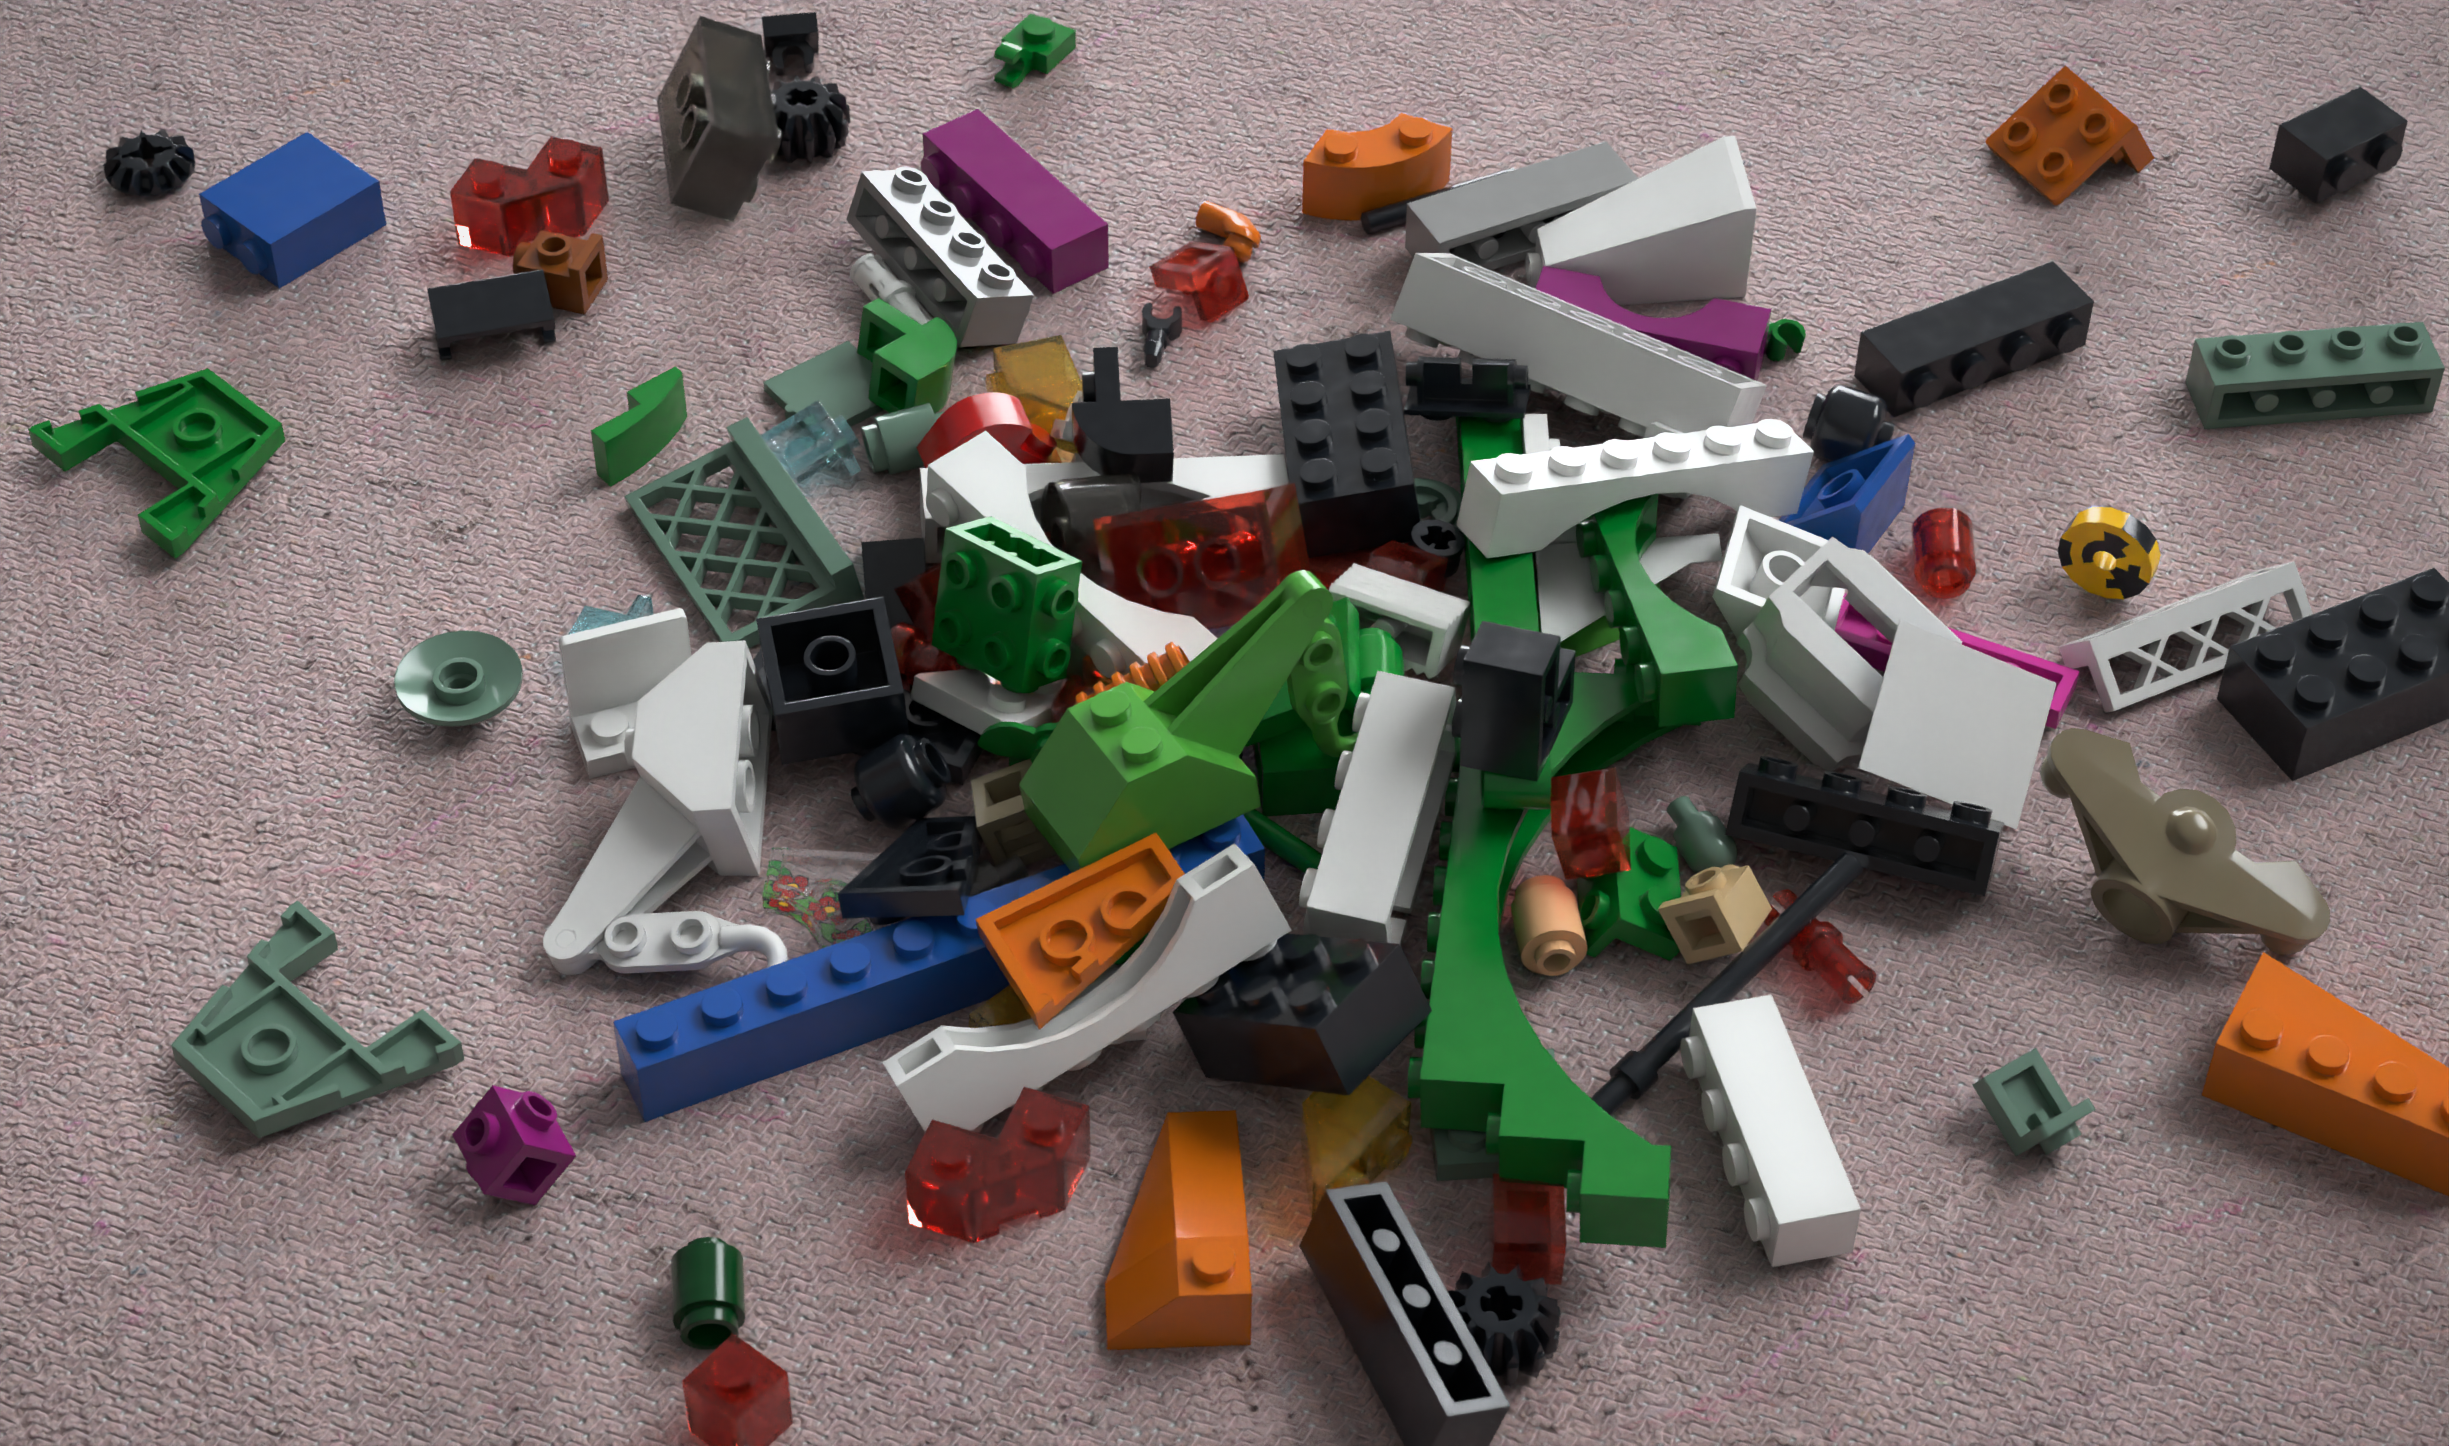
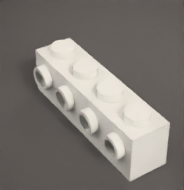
M1772 994L1693 1008L1689 1037L1681 1040L1682 1062L1688 1078H1697L1701 1086L1702 1112L1708 1130L1710 1132L1718 1131L1723 1142L1722 1159L1727 1180L1731 1186L1739 1185L1745 1198L1744 1218L1750 1238L1754 1242H1762L1771 1267L1852 1253L1861 1208Z

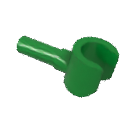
M1780 319L1775 323L1770 322L1766 347L1767 357L1772 361L1783 360L1787 346L1792 348L1794 353H1800L1806 337L1804 327L1793 319Z

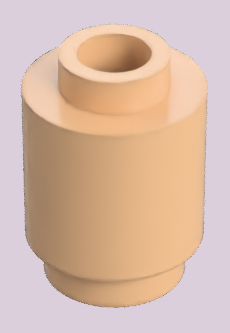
M1551 875L1535 876L1521 883L1515 891V899L1511 904V915L1522 963L1528 970L1548 976H1558L1569 972L1584 959L1587 953V943L1575 894L1566 887V884L1560 878Z

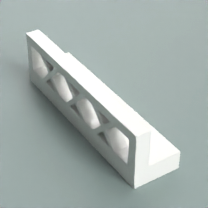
M2295 561L2252 572L2061 645L2059 650L2066 667L2074 669L2089 666L2103 709L2107 713L2224 669L2229 649L2211 640L2222 615H2227L2245 625L2238 641L2239 643L2255 637L2257 632L2263 634L2276 629V627L2262 620L2269 601L2274 595L2284 593L2293 622L2312 615L2313 612ZM2253 604L2250 613L2241 609L2243 607ZM2202 624L2199 633L2190 629L2191 627ZM2173 634L2194 645L2185 669L2178 670L2160 660L2168 637ZM2150 644L2147 653L2139 649V647ZM2206 652L2215 656L2213 658L2203 661ZM2121 654L2142 664L2134 688L2123 693L2119 692L2108 660ZM2155 672L2164 676L2152 681Z

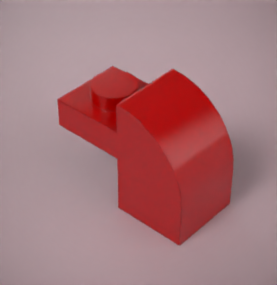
M995 392L972 395L953 404L941 414L916 447L924 467L928 468L930 463L986 431L1022 464L1062 463L1056 450V440L1040 426L1030 423L1019 398Z

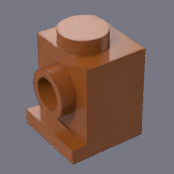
M540 230L532 243H519L513 256L512 266L514 274L543 269L552 308L585 315L608 281L603 235L592 233L588 240Z

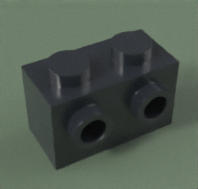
M2360 86L2280 124L2269 169L2317 204L2337 193L2346 192L2354 185L2378 173L2387 172L2397 165L2402 155V142L2408 121Z

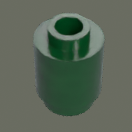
M715 1237L694 1239L679 1249L671 1259L673 1324L680 1331L681 1340L687 1346L701 1350L720 1349L736 1341L739 1335V1328L745 1322L743 1256L737 1248L727 1244L722 1239Z

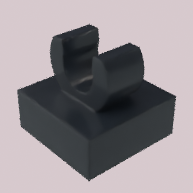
M816 12L763 16L765 57H772L773 69L776 75H784L783 60L788 55L801 56L804 60L805 73H812L814 69V53H819Z

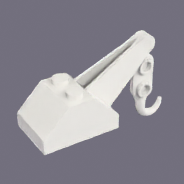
M746 641L706 643L637 701L635 727L626 729L624 749L628 766L636 767L640 778L566 903L544 934V949L558 972L565 975H577L588 970L598 960L604 961L611 970L619 973L699 970L727 956L745 951L763 953L768 961L767 968L788 961L787 948L781 938L766 927L751 924L738 925L703 911L652 913L706 865L710 866L720 876H759L772 708Z

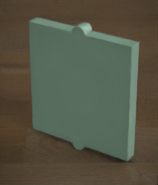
M849 341L763 382L764 391L785 410V418L790 421L795 420L818 443L884 410L868 399L873 363L859 355L857 348Z

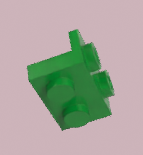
M1616 820L1610 821L1593 839H1589L1582 844L1574 860L1573 869L1577 877L1578 909L1587 943L1586 955L1595 958L1617 938L1671 961L1680 950L1658 908L1662 902L1681 897L1677 847Z

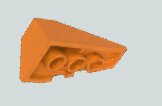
M1236 1110L1167 1112L1105 1281L1107 1350L1251 1345L1252 1284Z

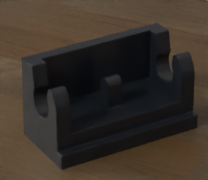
M543 269L427 289L440 361L452 359L450 342L541 327L544 343L556 342L554 315Z

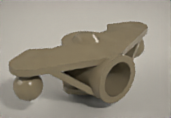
M2080 728L2063 730L2052 740L2047 756L2041 765L2040 776L2042 784L2050 794L2061 799H2071L2097 876L2091 889L2094 905L2101 915L2116 929L2133 939L2148 944H2163L2170 940L2174 933L2260 934L2262 942L2268 949L2280 955H2290L2302 951L2309 943L2316 941L2327 930L2330 923V909L2324 897L2297 861L2254 863L2235 849L2236 827L2229 812L2214 797L2199 790L2181 788L2164 793L2162 796L2158 795L2141 783L2131 745L2128 742Z

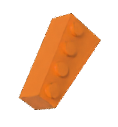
M2263 952L2215 1044L2201 1096L2449 1196V1067Z

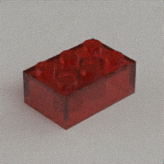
M1295 483L1126 511L1093 519L1106 590L1128 601L1162 612L1194 617L1206 629L1235 625L1261 603L1288 575L1300 570L1310 571Z

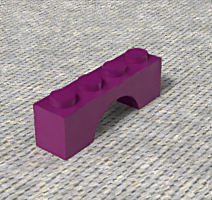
M1543 266L1535 289L1743 376L1758 380L1766 353L1771 316L1770 308L1713 298L1700 310L1685 316L1674 318L1647 317L1628 311L1615 303L1605 292L1600 276Z

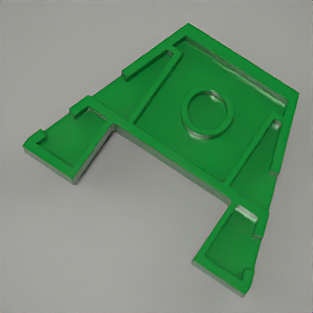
M208 368L135 392L137 398L135 402L111 410H107L101 404L79 410L80 420L53 429L48 420L28 429L33 447L64 472L112 443L119 442L177 487V491L138 514L142 533L175 559L191 546L285 442L281 422Z

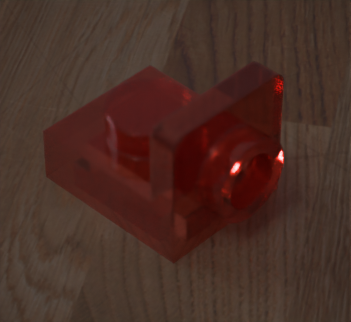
M1190 241L1149 266L1156 287L1178 290L1184 295H1192L1199 318L1204 322L1211 323L1249 298L1233 247Z

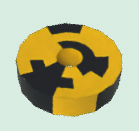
M2092 507L2078 512L2067 525L2060 538L2058 547L2061 566L2071 580L2087 592L2107 599H2126L2140 594L2151 582L2158 569L2161 556L2157 539L2148 527L2131 514L2112 507Z

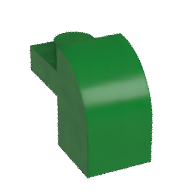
M880 298L864 305L857 353L873 363L868 399L888 413L930 403L934 414L940 411L946 405L950 396L957 340L952 329L939 317L921 325Z

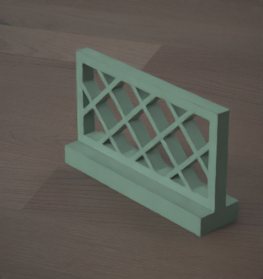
M746 417L726 427L731 442L624 497L628 508L718 641H746L749 649L760 643L757 621L755 620L731 633L727 623L733 609L758 611L757 618L832 606L835 603L839 605L865 599L852 561L752 422ZM729 466L733 470L734 476L728 489L704 486L706 479ZM667 498L681 500L674 516L651 514L647 509ZM696 502L721 504L714 521L689 518ZM735 507L760 509L754 525L730 523L729 521ZM681 535L707 536L700 553L675 550ZM722 538L747 541L740 558L715 555ZM761 543L786 546L780 563L755 560ZM707 571L732 574L725 591L701 588ZM747 576L773 578L766 596L740 593ZM788 580L812 583L816 588L798 599L781 598Z

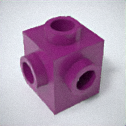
M492 1085L452 1134L466 1160L467 1172L478 1183L483 1194L536 1205L576 1158V1154L556 1120L558 1116L555 1108L540 1094L533 1091L522 1093Z

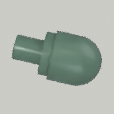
M1681 796L1669 804L1667 813L1677 825L1673 834V838L1676 841L1675 846L1693 872L1697 874L1711 867L1721 868L1725 865H1735L1738 854L1737 845L1732 836L1725 835L1726 827L1717 816H1713L1710 811L1698 812L1688 796Z

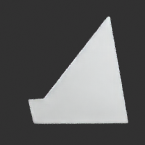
M1719 534L1657 537L1642 555L1640 563L1651 581L1656 585L1690 563L1722 561ZM1577 543L1551 544L1541 551H1536L1542 633L1561 636L1560 642L1606 615L1604 593H1596L1594 591L1590 574L1589 557H1580Z

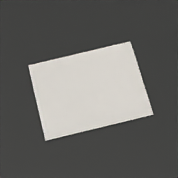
M1899 619L1858 768L1952 805L1954 801H1960L1989 808L1992 810L1990 820L2003 822L2004 825L2017 830L2057 683Z

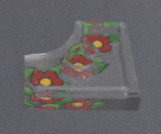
M772 847L762 895L764 912L787 916L807 928L818 944L819 949L891 925H875L870 923L869 918L843 919L837 895L880 854Z

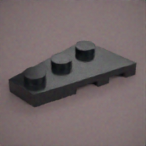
M975 816L932 817L917 820L837 893L842 918H869L872 924L886 925L901 921L906 917L964 915L983 839L976 826Z

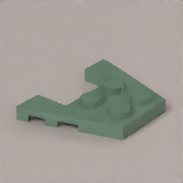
M298 900L291 904L280 916L282 926L269 942L261 939L247 955L249 965L230 987L222 985L171 1044L175 1062L258 1138L456 1066L464 1060L461 1042L424 1009L418 1011L368 1047H364L294 986L291 981L338 950L335 932Z

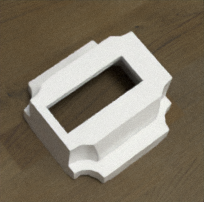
M1831 537L1767 598L1754 621L1741 633L1736 641L1740 649H1744L1747 659L1745 673L1738 683L1747 701L1815 766L1818 765L1826 771H1834L1840 766L1851 765L1852 763L1859 764L1883 676L1799 597L1811 586L1848 590L1849 592L1844 599L1892 644L1899 619L1959 644L1963 642L1871 555H1868L1863 550L1848 548L1834 537Z

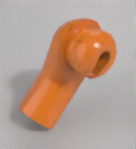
M1205 201L1199 208L1196 216V227L1227 238L1222 245L1223 253L1227 257L1242 263L1250 260L1253 249L1259 248L1261 242V235L1252 222L1239 212Z

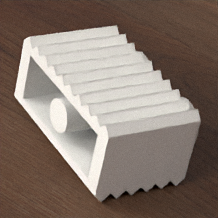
M1355 563L1347 571H1344V574L1340 575L1339 579L1331 583L1329 591L1333 596V602L1348 597L1359 612V630L1379 628L1393 636L1403 652L1404 671L1413 668L1416 675L1424 672L1427 678L1431 679L1458 654L1471 607L1469 601Z

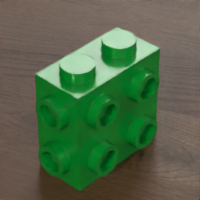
M992 516L946 528L931 645L955 657L959 665L979 670L1001 682L1003 688L1012 692L1032 693L1041 686L1065 679L1071 656L1070 646L1075 610L1079 598L1078 588L1082 561Z

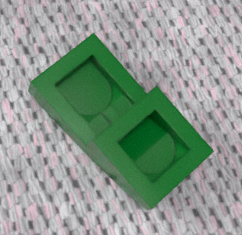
M676 366L627 391L629 410L591 430L596 473L610 487L627 478L653 459L673 439L686 420L687 409L683 373Z

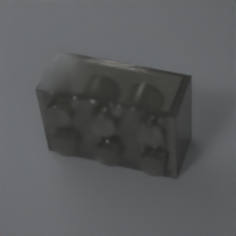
M703 16L698 18L657 98L670 204L733 222L744 202L749 203L753 199L758 186L759 173L766 160L772 161L776 157L781 143V130L776 127L774 115L776 97L770 90L768 78L770 61L765 59L761 34Z

